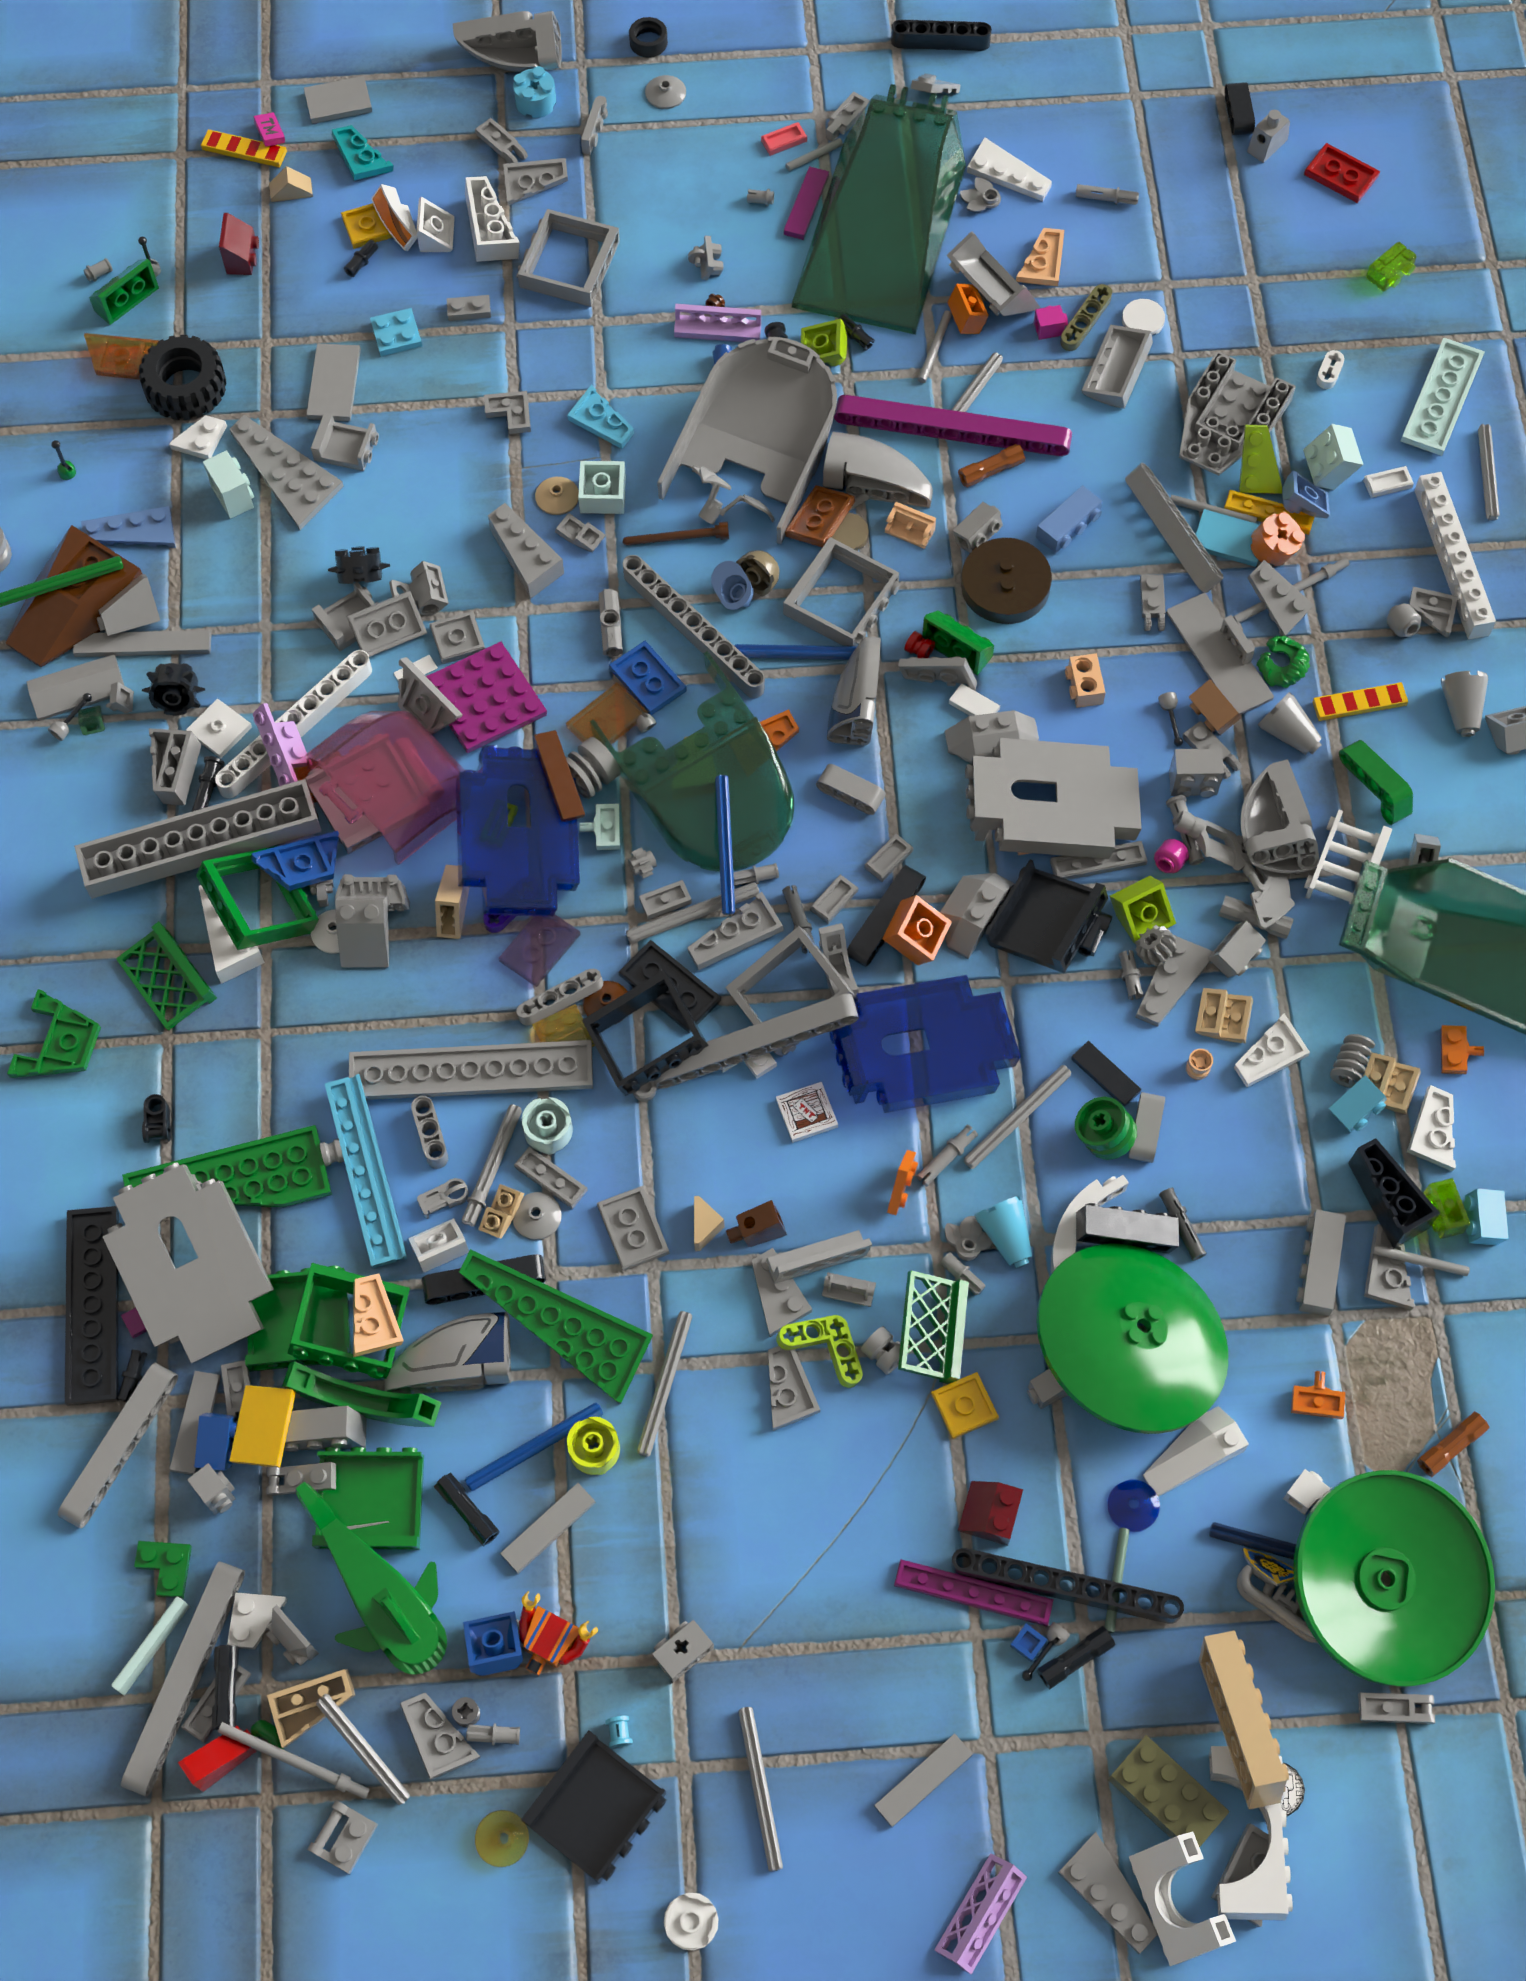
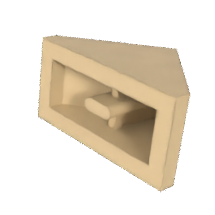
M287 166L269 183L271 202L313 197L311 178Z
M694 1196L695 1251H701L725 1226L724 1219L700 1196Z

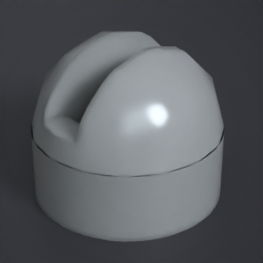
M648 713L639 715L636 722L641 733L648 731L657 724L655 719Z

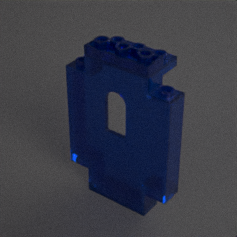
M495 745L482 747L478 756L477 770L459 772L456 779L458 886L482 887L483 914L553 917L558 909L557 890L576 891L580 884L578 821L575 819L561 822L536 748L531 750L522 749L517 746L499 748ZM512 786H522L529 793L530 828L508 827L507 790Z
M967 975L857 993L854 1003L859 1019L855 1023L829 1032L831 1043L835 1044L837 1051V1064L841 1066L843 1072V1086L847 1088L848 1094L853 1096L854 1103H863L869 1092L877 1091V1102L879 1105H882L884 1113L993 1094L1000 1085L996 1070L1015 1067L1021 1057L1001 992L973 996ZM924 1029L930 1050L890 1055L883 1050L882 1040L889 1035Z

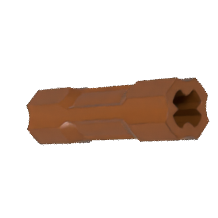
M1015 444L1003 449L998 454L959 469L958 475L963 486L968 488L1000 471L1024 463L1025 456L1020 445Z
M1474 1411L1454 1431L1417 1460L1420 1468L1430 1477L1436 1475L1450 1460L1490 1428L1487 1421Z

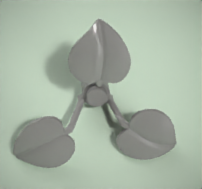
M692 466V472L701 477L702 483H711L712 485L709 498L699 513V517L706 522L714 524L719 514L724 516L730 508L740 501L746 502L765 512L772 522L775 520L770 510L762 502L745 494L743 496L740 495L722 509L723 503L715 497L720 487L731 490V486L709 469L702 466Z

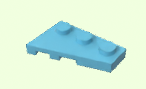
M592 384L567 415L570 422L621 449L624 448L634 435V428L609 406V402L596 392Z

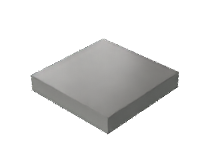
M473 611L429 623L442 664L466 658L485 649Z

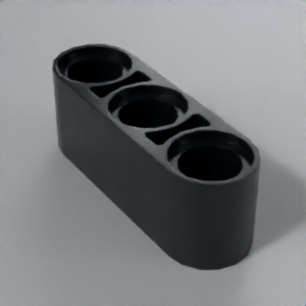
M1248 83L1225 84L1224 95L1232 135L1253 134L1255 117Z

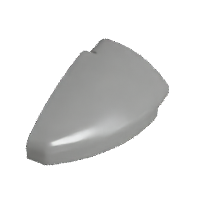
M832 432L824 463L823 487L843 490L844 486H846V492L855 497L862 493L865 495L867 490L868 496L872 500L931 507L932 485L921 470L907 457L894 448L868 437Z

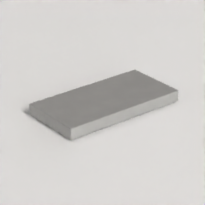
M317 343L306 414L307 419L322 420L325 412L333 414L334 421H351L361 353L360 345Z

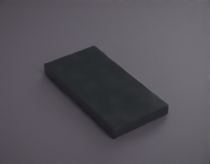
M652 940L618 972L621 978L635 988L652 976L665 970L673 980L697 1025L721 1001V997ZM669 991L651 1001L688 1033L691 1032Z

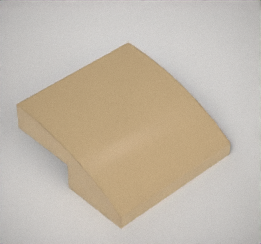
M1203 988L1195 1032L1210 1038L1246 1044L1253 1005L1252 996L1228 994L1227 990Z
M1372 1053L1364 1076L1366 1075L1386 1096L1387 1101L1384 1102L1386 1109L1406 1114L1421 1071L1417 1067L1396 1063V1058Z

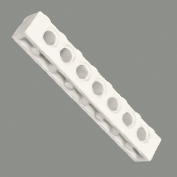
M1442 472L1421 475L1414 491L1451 594L1458 596L1456 608L1468 640L1490 636L1496 620Z

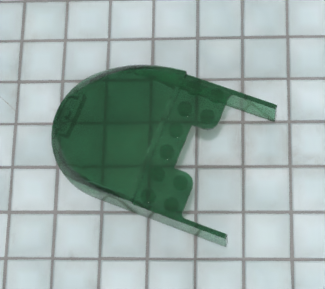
M706 651L703 653L705 668L721 689V692L699 705L697 715L704 725L702 729L667 750L664 749L656 738L646 737L622 752H616L594 719L590 721L594 738L599 740L613 755L620 768V776L668 846L686 862L689 861L700 866L702 869L719 872L720 870L715 779L719 775L728 776L733 869L737 871L763 861L782 844L789 828H791L794 817V794L784 766L757 717L753 716L710 653Z

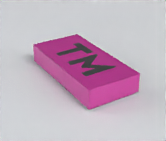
M274 112L254 116V123L265 146L285 143V136Z

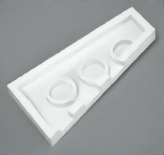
M985 137L967 167V173L1042 202L1052 185L1050 179Z

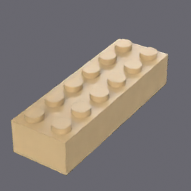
M1233 1630L1204 1636L1199 1663L1248 1809L1250 1810L1280 1803L1283 1792L1286 1791L1285 1785L1287 1780H1289V1773L1286 1765L1281 1764L1278 1756L1280 1755L1278 1741L1276 1738H1272L1270 1733L1271 1721L1269 1715L1264 1713L1261 1707L1263 1703L1261 1692L1253 1684L1254 1673L1252 1666L1245 1661L1244 1643L1242 1639L1238 1640L1236 1632Z

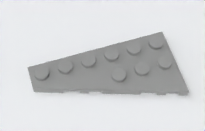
M243 415L230 428L231 435L250 458L253 466L257 468L263 480L278 501L282 503L299 530L344 487L340 479L247 416Z

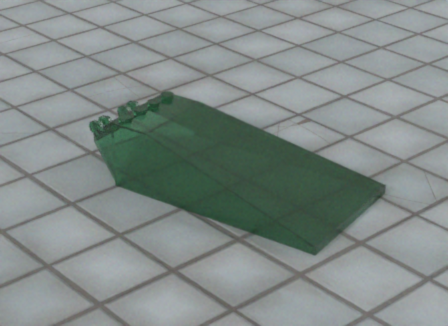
M891 84L888 97L876 94L871 98L844 140L792 300V308L837 318L842 314H846L855 322L916 335L965 173L966 162L957 111L946 109L949 96H943L940 108L934 106L937 98L936 93H931L928 105L906 101L908 87H903L900 99L894 98L896 85Z

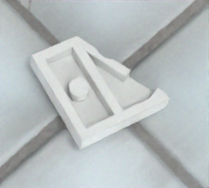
M205 415L172 440L169 445L172 450L207 460L212 457L227 427L226 421Z
M235 1593L227 1645L255 1650L262 1640L264 1632L268 1630L267 1626L272 1622V1608L277 1605L281 1609L287 1603V1598L282 1596Z

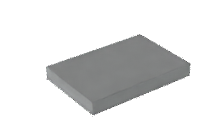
M364 76L304 87L312 124L372 112Z
M410 591L347 615L360 650L367 652L369 657L427 634Z
M643 1186L597 1203L623 1271L670 1254Z

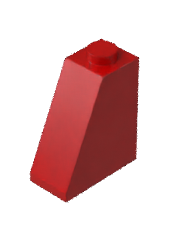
M248 1729L244 1730V1732L252 1735ZM221 1735L183 1758L178 1764L192 1785L204 1792L257 1752V1750L225 1735Z

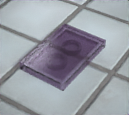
M542 906L499 957V962L537 987L581 935L580 931Z

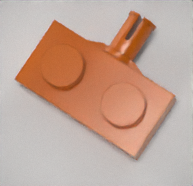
M1442 1025L1441 1073L1466 1074L1468 1057L1484 1056V1046H1469L1467 1026Z
M1314 1372L1315 1380L1313 1386H1293L1291 1413L1334 1419L1344 1418L1345 1392L1333 1391L1324 1387L1325 1372Z

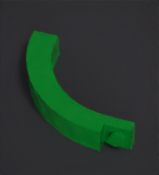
M290 1362L282 1387L293 1389L296 1393H299L300 1397L323 1406H349L368 1419L404 1426L434 1427L442 1403L421 1393L403 1394L363 1387L328 1376L297 1362Z

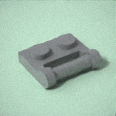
M335 1800L332 1805L333 1811L315 1842H311L307 1850L350 1874L378 1824ZM341 1816L349 1817L330 1852L324 1850L323 1848Z

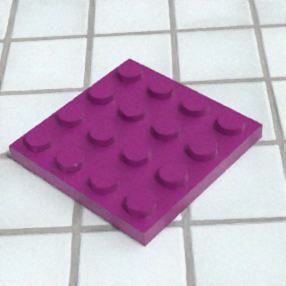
M498 642L426 676L463 714L461 718L449 726L467 754L547 716L546 708L502 642Z

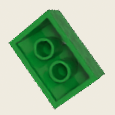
M142 259L136 261L89 297L93 310L109 325L113 324L159 289L150 260Z
M935 611L925 615L922 637L933 640L935 642L934 649L948 658L956 656L966 658L972 673L978 676L993 657L994 644L986 637H981L974 633L968 626H963L956 622L948 614Z

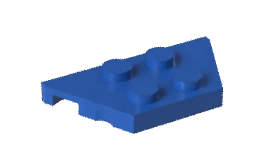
M334 831L251 854V859L288 891L331 880L334 878L339 832Z

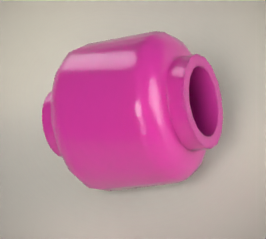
M1176 839L1165 840L1154 854V860L1158 869L1164 873L1174 874L1179 872L1189 858V852L1185 844Z

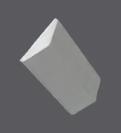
M113 654L27 681V686L37 719L40 721L74 710L83 700L85 693L91 694L92 700L86 702L83 707L110 699L107 697V694L111 690V684L119 682L124 685L116 656Z

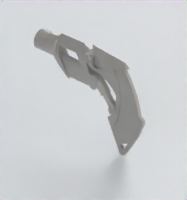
M1182 811L1179 814L1174 830L1196 839L1205 857L1209 856L1232 866L1236 871L1243 870L1254 887V893L1250 894V898L1261 929L1265 930L1272 926L1295 905L1291 899L1286 873L1272 872L1256 866L1265 880L1264 884L1260 882L1249 860L1242 836H1237L1232 831L1197 816L1195 817L1188 812ZM1208 833L1224 840L1225 845L1209 838Z

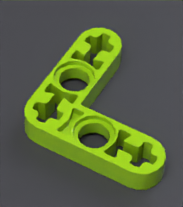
M832 1315L787 1324L777 1333L776 1342L784 1350L827 1343L838 1381L842 1386L852 1388L862 1379V1368L848 1324L843 1317ZM833 1323L835 1327H840L838 1332L830 1328ZM806 1328H815L818 1332V1337L810 1338L806 1334ZM798 1332L800 1334V1336L794 1337L791 1342L787 1338L784 1339V1335L786 1333H788L789 1336H795L798 1334ZM837 1346H845L849 1351V1355L841 1357L837 1353ZM848 1370L850 1374H855V1377L852 1380L850 1376H845V1373Z

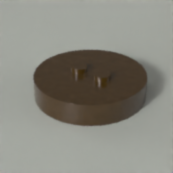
M1015 538L992 539L973 549L966 558L961 577L962 595L971 610L988 621L1000 624L1023 622L1035 616L1046 604L1052 582L1051 568L1042 552L1028 542Z

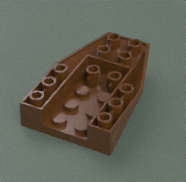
M71 525L35 582L120 555ZM120 556L123 563V568L26 599L6 640V645L39 667L46 665L74 648V645L93 633L100 632L97 617H100L98 610L138 576L142 575L141 569Z

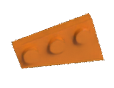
M788 709L727 736V742L746 777H749L799 732V727Z

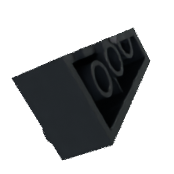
M1375 1138L1357 1148L1348 1164L1393 1249L1428 1230L1440 1212L1382 1144Z

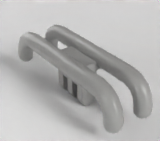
M1250 1565L1244 1566L1237 1578L1239 1594L1303 1640L1310 1643H1318L1306 1622L1295 1615L1299 1604L1297 1599L1296 1602L1291 1599L1296 1591L1291 1588L1287 1596L1282 1594L1287 1587L1285 1583L1280 1585L1274 1596L1270 1598L1251 1584L1250 1578L1253 1574V1568Z

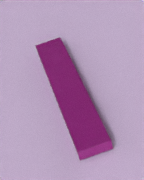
M900 1559L894 1586L1046 1627L1049 1623L1054 1599Z

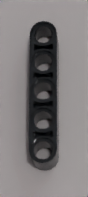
M896 20L891 28V44L896 48L984 51L990 47L992 29L985 22Z
M907 865L903 866L848 946L847 953L849 958L865 967L872 962L885 942L882 938L901 900L919 893L925 883V875Z
M533 1254L497 1261L537 1281L546 1282L542 1255ZM461 1268L432 1273L421 1278L424 1300L428 1305L483 1296L485 1294L459 1273Z

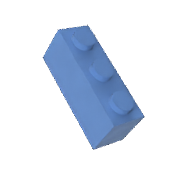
M1082 485L1037 526L1036 538L1055 554L1061 548L1065 549L1074 536L1081 535L1091 521L1095 522L1102 513V500Z

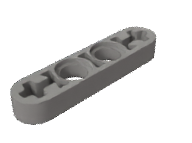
M597 969L585 970L523 1002L516 1011L520 1023L523 1025L535 1024L597 992L604 983L600 971ZM569 989H577L573 994H565ZM547 1000H555L551 1005H544Z

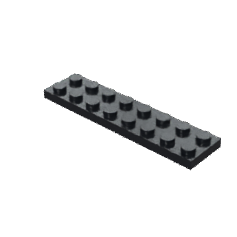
M117 1206L67 1210L65 1404L67 1406L118 1402L119 1271L103 1239V1236L109 1234L107 1229L119 1224V1210Z

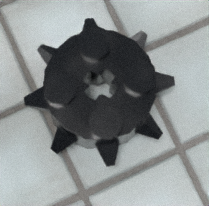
M365 546L351 547L349 552L348 549L335 550L336 566L328 568V571L337 573L338 582L341 584H354V582L361 581L368 583L382 580V569L390 567V564L381 562L379 547H369L365 550Z
M186 663L159 664L155 672L146 673L151 681V685L142 689V692L149 693V700L154 708L164 710L166 715L178 716L186 714L187 710L191 707H200L201 704L197 700L196 695L199 692L205 691V688L198 687V678L190 665Z

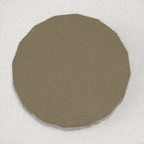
M848 512L832 538L858 551L867 543L869 537L868 525L859 515Z

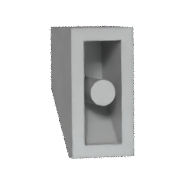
M1414 834L1409 858L1408 887L1432 889L1441 848L1438 837Z

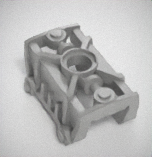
M344 874L335 895V900L339 896H387L388 912L410 910V901L406 888L396 875H388L387 877H353L351 874Z

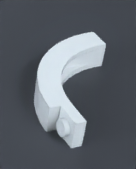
M1124 1175L1117 1179L1115 1177L1109 1178L1103 1183V1187L1096 1179L1086 1186L1069 1204L1058 1225L1053 1242L1051 1274L1065 1259L1076 1253V1212L1088 1203H1097L1101 1207L1125 1192L1129 1182Z

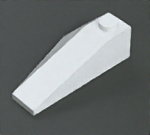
M1217 1406L1190 1424L1143 1474V1478L1154 1497L1157 1498L1243 1453L1249 1443L1237 1423Z

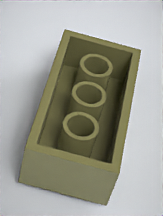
M1147 1735L1108 1778L1110 1783L1170 1838L1193 1832L1199 1848L1230 1812Z

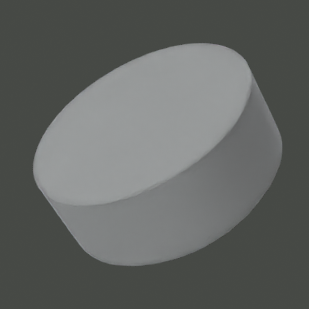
M650 1081L640 1087L637 1092L633 1093L634 1097L640 1101L651 1100L657 1091L655 1081Z

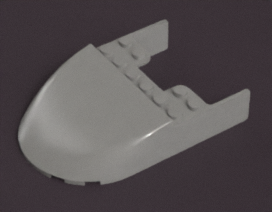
M768 337V339L757 341L751 339L738 344V347L729 353L726 352L709 373L657 482L659 499H664L678 468L682 465L692 468V466H702L716 474L722 468L724 461L727 460L765 474L761 482V492L771 499L787 504L777 526V543L781 545L785 537V530L793 520L812 477L815 476L833 422L837 405V391L835 379L830 368L824 364L820 356L811 348L797 341L781 337Z

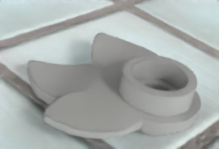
M975 178V189L960 191L962 200L968 203L967 210L972 212H981L986 208H995L1001 202L998 190L993 188L991 182L982 178Z
M974 1216L966 1217L960 1226L947 1223L945 1226L946 1240L956 1247V1252L962 1260L971 1261L980 1254V1251L989 1249L993 1244L987 1234L982 1232V1227Z

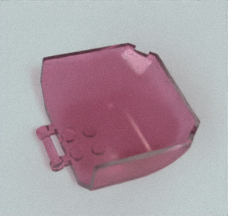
M371 711L364 713L343 725L305 755L308 768L311 771L320 766L331 778L330 781H326L320 786L319 792L323 796H327L345 815V820L349 824H353L365 815L382 833L392 848L394 860L398 865L470 808L472 777L422 723L408 711ZM339 787L357 808L352 810L337 794L335 789Z

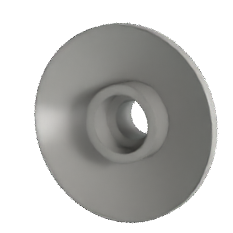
M662 75L652 79L647 84L645 95L648 102L654 107L671 109L684 101L686 87L677 77Z
M534 1192L523 1196L512 1220L517 1232L527 1239H545L558 1229L562 1219L561 1208L558 1202L546 1193ZM539 1210L541 1213L539 1216H533L532 1212Z

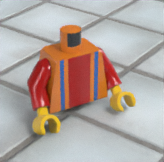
M527 1591L522 1597L523 1608L519 1621L520 1641L523 1644L524 1650L532 1655L525 1669L539 1676L546 1663L558 1668L560 1664L567 1665L581 1657L590 1638L597 1634L598 1628L595 1627L590 1633L586 1629L589 1621L577 1627L540 1606H537L535 1609V1606L540 1601V1595L537 1594L533 1602L528 1599L529 1591Z

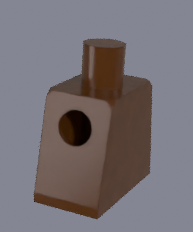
M772 1200L736 1216L738 1226L726 1230L731 1244L744 1239L749 1247L787 1235L780 1213Z

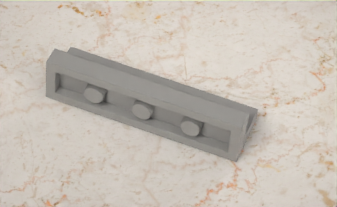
M857 1230L767 1257L766 1263L774 1283H778L867 1256L872 1243L870 1238L863 1240L860 1231Z

